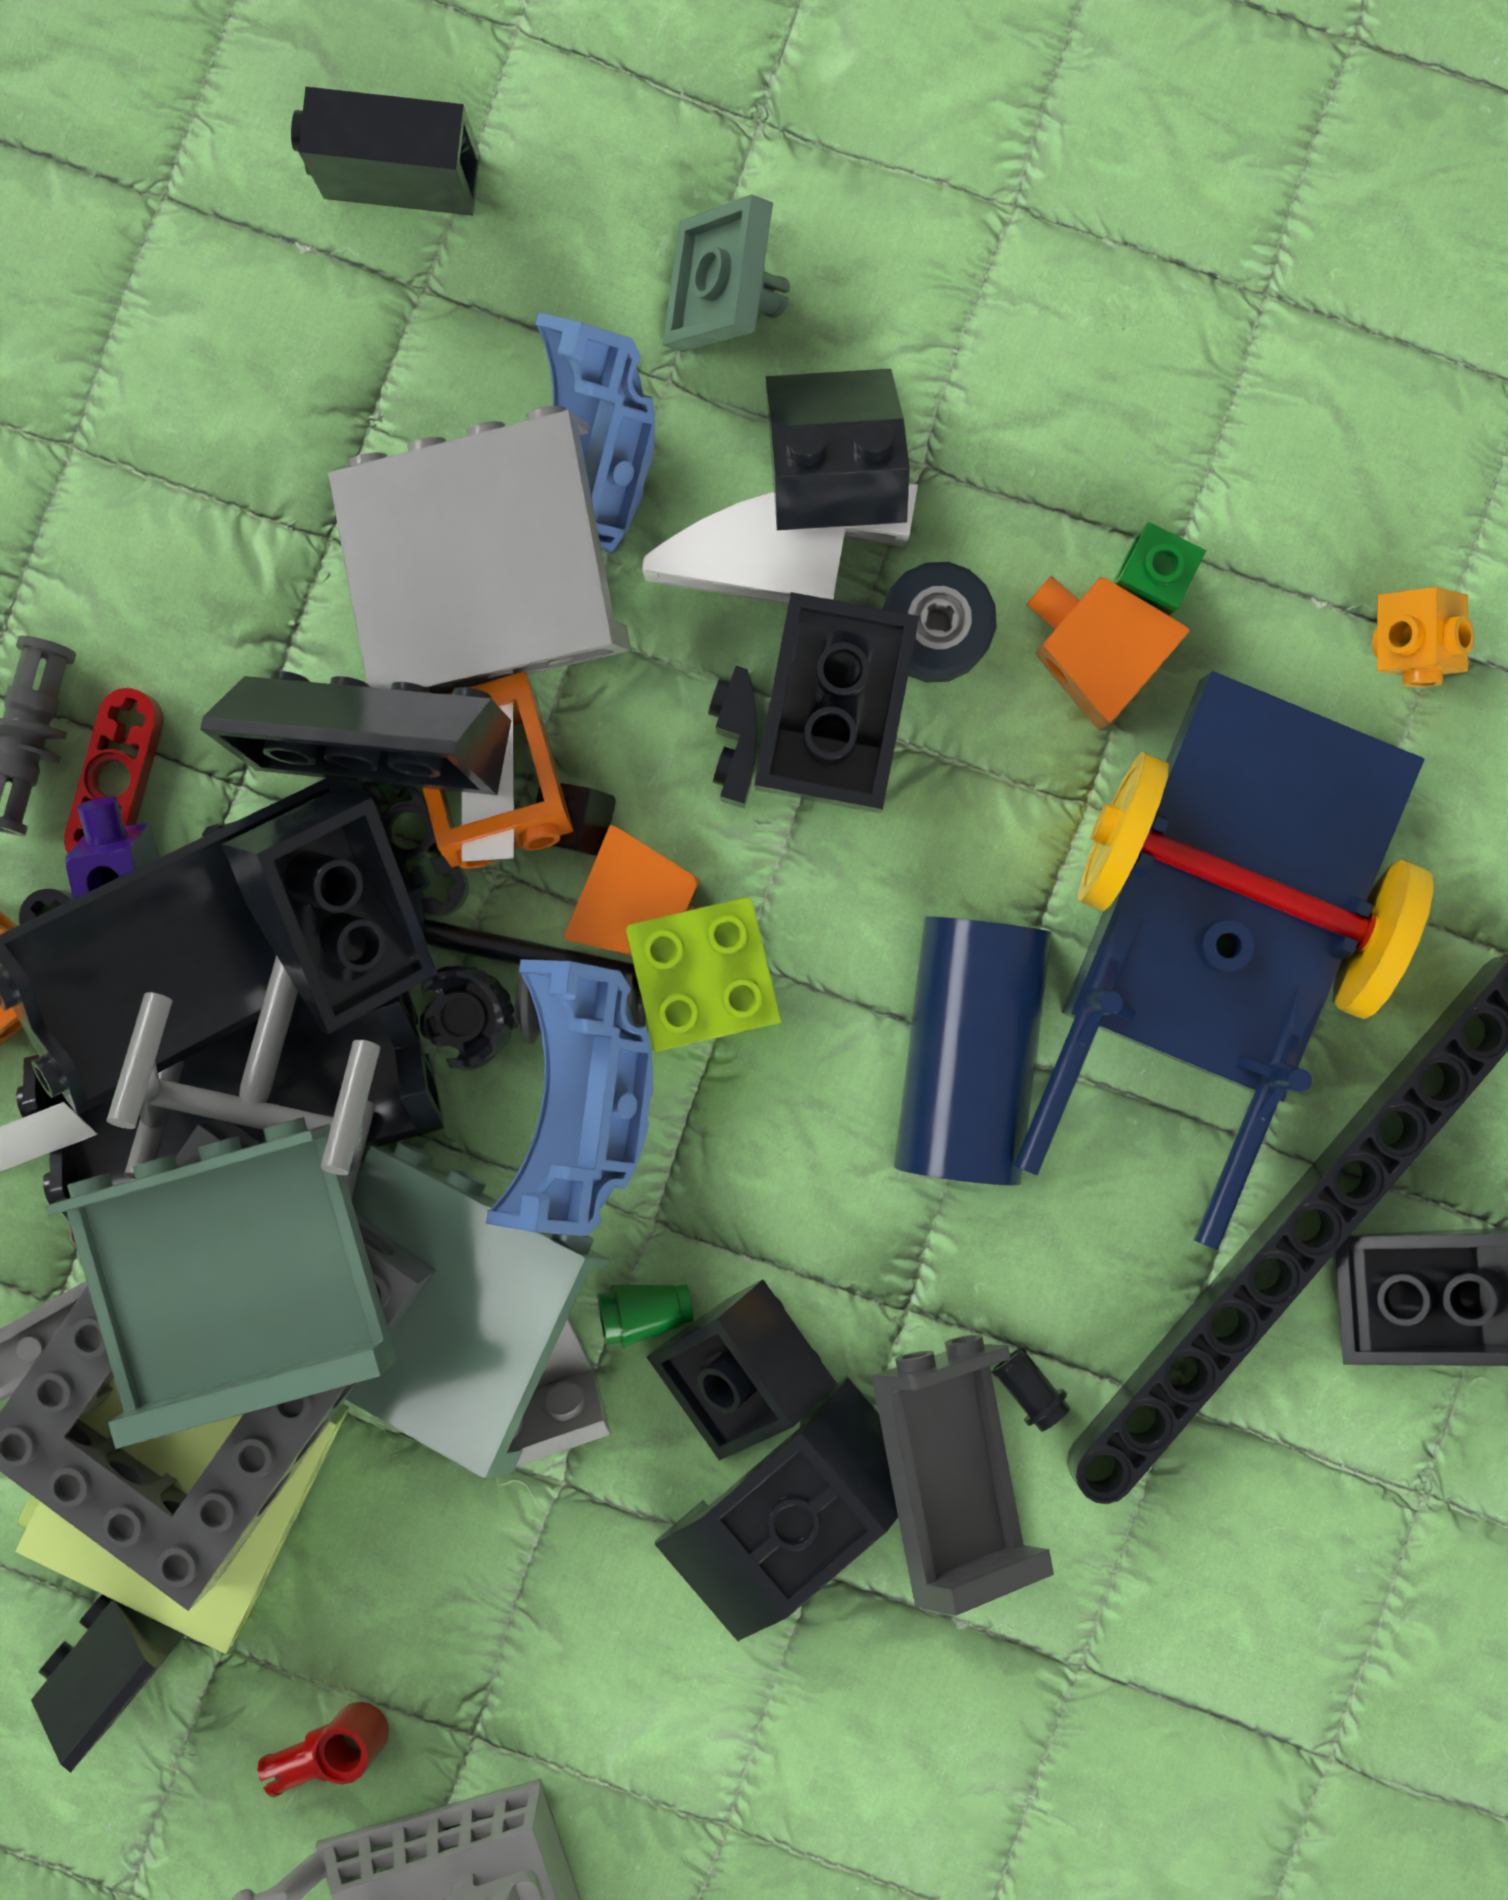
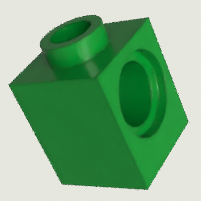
M1148 522L1134 538L1113 583L1170 616L1178 609L1207 550Z

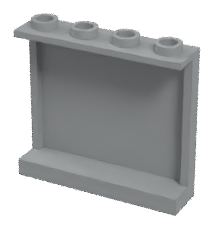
M545 406L528 412V421L508 426L498 421L479 423L466 430V437L447 442L442 437L418 439L407 445L408 452L387 457V454L380 452L360 454L349 459L350 467L328 472L366 681L371 688L391 689V685L394 682H409L421 685L429 689L431 693L446 694L453 692L455 688H469L526 671L528 675L632 651L627 625L614 620L580 435L591 433L588 422L569 410L565 411L563 406Z

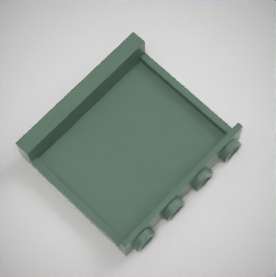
M301 1117L263 1128L266 1142L242 1148L239 1136L197 1147L200 1161L177 1167L174 1154L132 1166L136 1179L116 1185L112 1184L109 1173L67 1185L71 1198L46 1206L49 1216L67 1212L124 1412L108 1422L115 1449L383 1375L398 1362L345 1175L332 1174L320 1168L331 1128L330 1123L307 1129L305 1119Z
M398 1142L396 1149L370 1146L359 1170L352 1197L355 1212L436 1271L390 1335L398 1362L379 1377L357 1382L346 1400L483 1479L512 1475L523 1452L522 1449L511 1444L590 1268H606L610 1259L590 1249L594 1239L589 1235L537 1233L486 1224L487 1210H490L497 1200L483 1193L486 1186L484 1181L453 1168L450 1169L447 1175L430 1166L434 1159L433 1155L405 1142Z

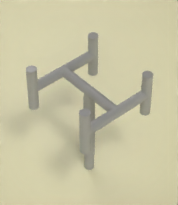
M276 955L241 1081L239 1096L179 1083L184 1066L183 1061L159 1073L155 1062L172 1000L161 994L145 993L107 1117V1122L114 1126L134 1129L140 1115V1122L124 1175L136 1179L132 1166L157 1159L171 1110L262 1130L263 1128L304 1117L307 1129L330 1123L331 1128L320 1168L332 1174L345 1175L352 1200L375 1109V1104L367 1099L380 1046L366 1040L353 1041L334 1117L266 1103L271 1093L298 990Z

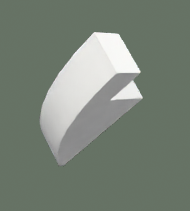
M909 484L907 523L777 531L774 492L741 501L698 520L645 555L642 566L645 581L789 605L791 592L833 600L843 538L905 548L910 535L918 485Z

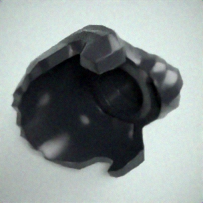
M460 965L443 967L437 970V975L422 982L420 985L422 994L428 990H434L437 996L432 1003L426 1006L425 1011L421 1014L419 1030L423 1038L430 1040L431 1044L439 1047L451 1046L459 1050L457 1058H446L449 1068L461 1071L480 1068L489 1063L508 1044L511 1038V1032L514 1028V1007L510 999L511 996L495 977L476 967L469 968Z

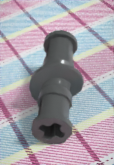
M19 636L16 647L21 650L12 686H8L4 698L3 718H0V801L5 783H12L4 815L0 817V832L16 836H26L28 826L22 823L32 787L37 785L39 778V761L41 759L60 763L61 757L46 748L44 744L45 740L66 739L67 732L51 727L50 722L56 716L60 701L57 697L66 665L74 663L76 653L70 648L52 641L31 636ZM43 658L46 659V665L39 689L36 691L33 690L32 686L39 661Z

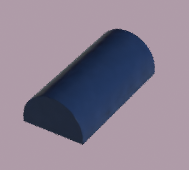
M931 916L924 918L895 1153V1169L918 1175L963 1182L1011 1186L1021 1185L1022 1169L1014 1166L1028 1130L1051 931L967 919Z

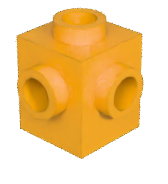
M1440 587L1378 594L1377 627L1372 638L1373 652L1377 659V671L1403 676L1402 685L1408 687L1438 686L1443 684V674L1468 672V653L1471 651L1474 642L1473 626L1468 618V595Z

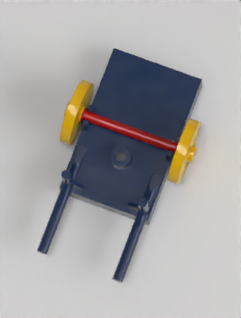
M1212 671L1201 678L1167 760L1164 761L1141 752L1128 769L1111 804H1105L1093 828L1091 840L1094 841L1080 881L1077 898L1079 902L1103 911V914L1062 1011L1063 1014L1073 1017L1074 1021L1014 1166L1038 1176L1098 1028L1254 1092L1194 1238V1241L1218 1250L1279 1101L1284 1102L1288 1091L1304 1092L1311 1086V1075L1305 1069L1298 1068L1334 979L1333 1003L1339 1010L1361 1019H1366L1374 1015L1389 999L1404 975L1420 942L1430 913L1434 892L1433 873L1423 867L1400 859L1386 870L1373 889L1372 886L1425 758ZM1222 934L1228 935L1234 945L1232 953L1226 958L1222 957L1216 948L1217 940Z

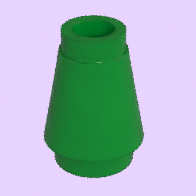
M687 1284L678 1286L612 1285V1291L597 1294L601 1326L606 1345L621 1342L622 1347L625 1348L679 1327L681 1324L694 1321L692 1302Z

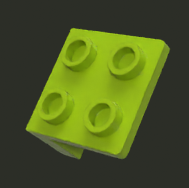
M740 898L627 926L626 934L654 1053L781 1023L753 901L750 898Z

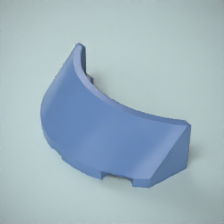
M538 312L535 325L539 329L548 357L552 381L553 406H563L565 411L569 410L589 423L591 433L580 435L601 550L612 553L635 517L644 494L643 488L653 458L655 439L653 397L643 394L636 367L641 356L632 338L578 321Z
M520 959L519 973H521L531 994L542 1033L544 1050L543 1097L539 1119L526 1157L504 1194L490 1210H487L486 1224L537 1233L587 1236L601 1223L600 1208L604 1205L613 1189H626L642 1153L649 1126L650 1098L653 1095V1066L646 1026L635 1025L626 1001L631 988L621 971L572 961Z

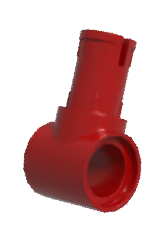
M360 1701L348 1704L340 1710L329 1724L308 1732L305 1741L274 1754H267L259 1759L257 1771L260 1782L273 1776L275 1777L274 1781L267 1783L263 1787L265 1792L270 1797H277L283 1794L284 1791L316 1778L319 1781H330L341 1785L353 1783L364 1774L387 1743L389 1735L387 1719L378 1708L370 1703ZM343 1735L354 1739L359 1745L360 1750L350 1747L343 1739Z

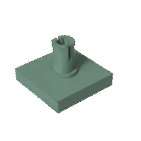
M751 194L680 221L663 346L681 352L690 351L755 332L758 312L764 313L770 318H777L784 312L789 298L774 293V291L790 292L789 280L782 276H775L764 272L773 202Z

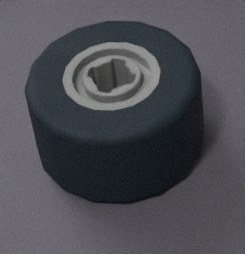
M926 562L906 571L889 589L882 608L884 610L920 616L908 676L926 683L949 682L968 673L988 651L997 628L996 605L987 585L970 569L951 562Z

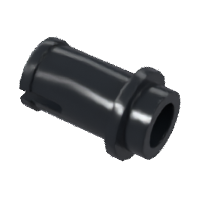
M1021 1346L1010 1353L1011 1359L998 1363L991 1373L1001 1381L1025 1411L1027 1416L1024 1418V1422L1028 1426L1035 1424L1041 1432H1044L1059 1422L1070 1411V1406L1064 1400L1067 1397V1392L1064 1389L1056 1390L1027 1354L1024 1346Z

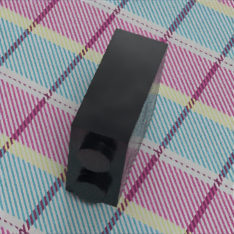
M305 87L303 110H295L293 113L291 143L293 150L297 151L301 156L307 175L312 176L324 199L473 216L480 151L464 104Z

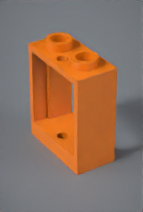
M526 671L469 688L478 689L490 694L492 700L498 706L513 702V726L521 723L524 725L544 801L454 827L445 790L422 788L437 847L451 868L460 866L464 869H475L496 861L462 862V844L514 829V849L522 847L524 850L534 851L548 848L556 844L560 840L561 835L574 831L537 696Z

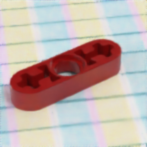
M133 688L117 689L108 694L99 707L64 833V845L68 854L84 836L77 806L90 800L108 797L99 787L98 776L101 769L110 762L120 761L129 770V787L116 798L119 808L122 809L121 815L124 826L136 825L164 724L163 712L158 702L139 690ZM134 702H137L136 711L145 715V722L142 727H131L125 744L133 748H139L136 758L118 750L107 749L109 740L123 744L126 725L117 721V715L120 710L130 711Z

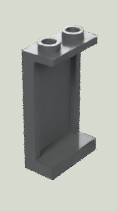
M968 1335L950 1339L945 1342L946 1351L934 1355L933 1351H918L895 1358L896 1368L872 1375L915 1607L956 1616L1054 1575L1049 1549L1023 1545L990 1369L991 1365L1011 1359L1008 1345L984 1344L982 1335Z

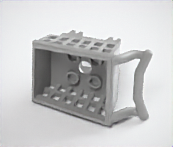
M541 1779L318 1840L316 1843L317 1851L302 1861L274 1887L255 1894L250 1889H244L236 1893L232 1900H300L326 1877L332 1900H581ZM493 1815V1817H489V1818H486V1819H483V1820L476 1821V1820L479 1819V1818H483V1817H487V1816ZM460 1824L459 1827L442 1831L443 1828ZM427 1833L425 1837L408 1841L410 1837ZM393 1842L392 1847L374 1852V1847ZM457 1845H458V1847H455V1848H452V1849H449V1850H446V1851H443V1852H442V1850H444V1849H447V1848L454 1847V1846H457ZM359 1852L357 1857L341 1862L339 1860L341 1856ZM426 1855L425 1858L409 1862L410 1859ZM394 1864V1868L376 1873L377 1869ZM361 1874L360 1879L347 1883V1878Z

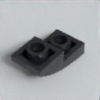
M735 666L731 681L719 678L708 711V715L718 717L716 724L717 734L738 741L735 750L723 747L712 783L723 786L720 795L722 802L745 809L755 766L757 743L756 708L748 669Z

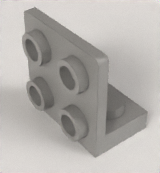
M569 1317L511 1444L523 1450L516 1467L610 1435L597 1373Z

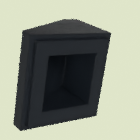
M561 783L574 831L561 835L560 840L551 847L597 856L611 825L616 798L613 795L593 788ZM540 785L535 804L544 801Z

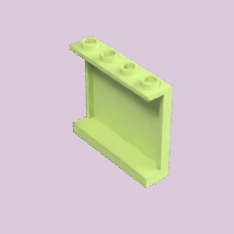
M114 1378L109 1383L113 1390L108 1398L99 1407L79 1418V1420L106 1439L112 1437L108 1422L124 1412ZM344 1404L341 1405L217 1584L189 1611L34 1496H31L19 1518L18 1525L26 1530L15 1552L226 1654L242 1632L350 1407ZM243 1414L121 1447V1449L161 1477L168 1473L178 1481L174 1486L188 1495Z

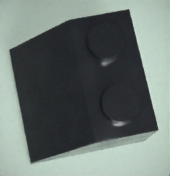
M763 1279L725 1299L646 1357L719 1461L794 1427L837 1385L817 1352L809 1345L785 1311L781 1301L773 1294Z
M103 1594L79 1621L87 1631L78 1643L73 1647L67 1641H64L41 1667L38 1673L47 1681L31 1699L60 1765L70 1773L107 1732L185 1636V1634Z

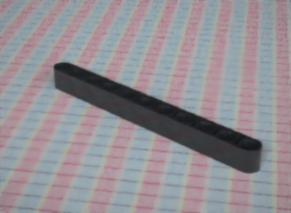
M1508 955L1492 958L1483 965L1074 1441L1068 1452L1067 1465L1070 1475L1086 1498L1095 1503L1111 1504L1120 1501L1132 1490L1508 1052V991L1506 987ZM1476 1015L1484 1023L1485 1037L1482 1043L1473 1049L1465 1040L1464 1029L1468 1020ZM1436 1063L1443 1071L1444 1085L1440 1092L1435 1096L1429 1097L1423 1089L1422 1077L1425 1070ZM1397 1112L1402 1119L1403 1132L1395 1143L1386 1145L1381 1138L1380 1126L1388 1114ZM1356 1160L1362 1171L1361 1182L1355 1190L1344 1194L1339 1187L1338 1174L1342 1166ZM1315 1209L1321 1219L1320 1230L1311 1240L1300 1241L1296 1233V1223L1304 1212ZM1275 1258L1280 1268L1276 1283L1269 1288L1258 1289L1254 1282L1255 1269L1263 1260ZM1227 1307L1236 1308L1239 1316L1236 1329L1228 1336L1215 1337L1211 1327L1216 1313ZM1182 1357H1195L1198 1366L1194 1378L1187 1384H1171L1169 1375L1173 1363ZM1144 1405L1155 1407L1156 1420L1150 1429L1142 1433L1128 1431L1127 1422L1133 1410ZM1102 1454L1113 1456L1115 1466L1110 1476L1101 1481H1091L1085 1477L1086 1466L1091 1459Z

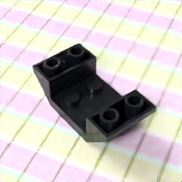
M847 1375L800 1420L799 1429L709 1506L702 1500L655 1540V1546L737 1642L788 1618L881 1538L898 1518L878 1410Z

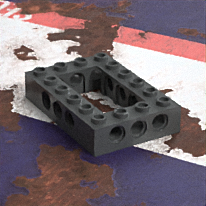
M212 1120L199 1124L175 1160L177 1167L200 1161L197 1147L239 1136L242 1148L256 1145L260 1142L234 1123ZM355 1212L391 1335L436 1270ZM87 1286L0 1412V1472L189 1611L217 1584L357 1383L243 1414L187 1495L174 1486L178 1481L168 1473L161 1477L121 1448L115 1449L112 1437L106 1439L79 1420L80 1417L99 1407L108 1398L113 1390L109 1383L114 1378Z

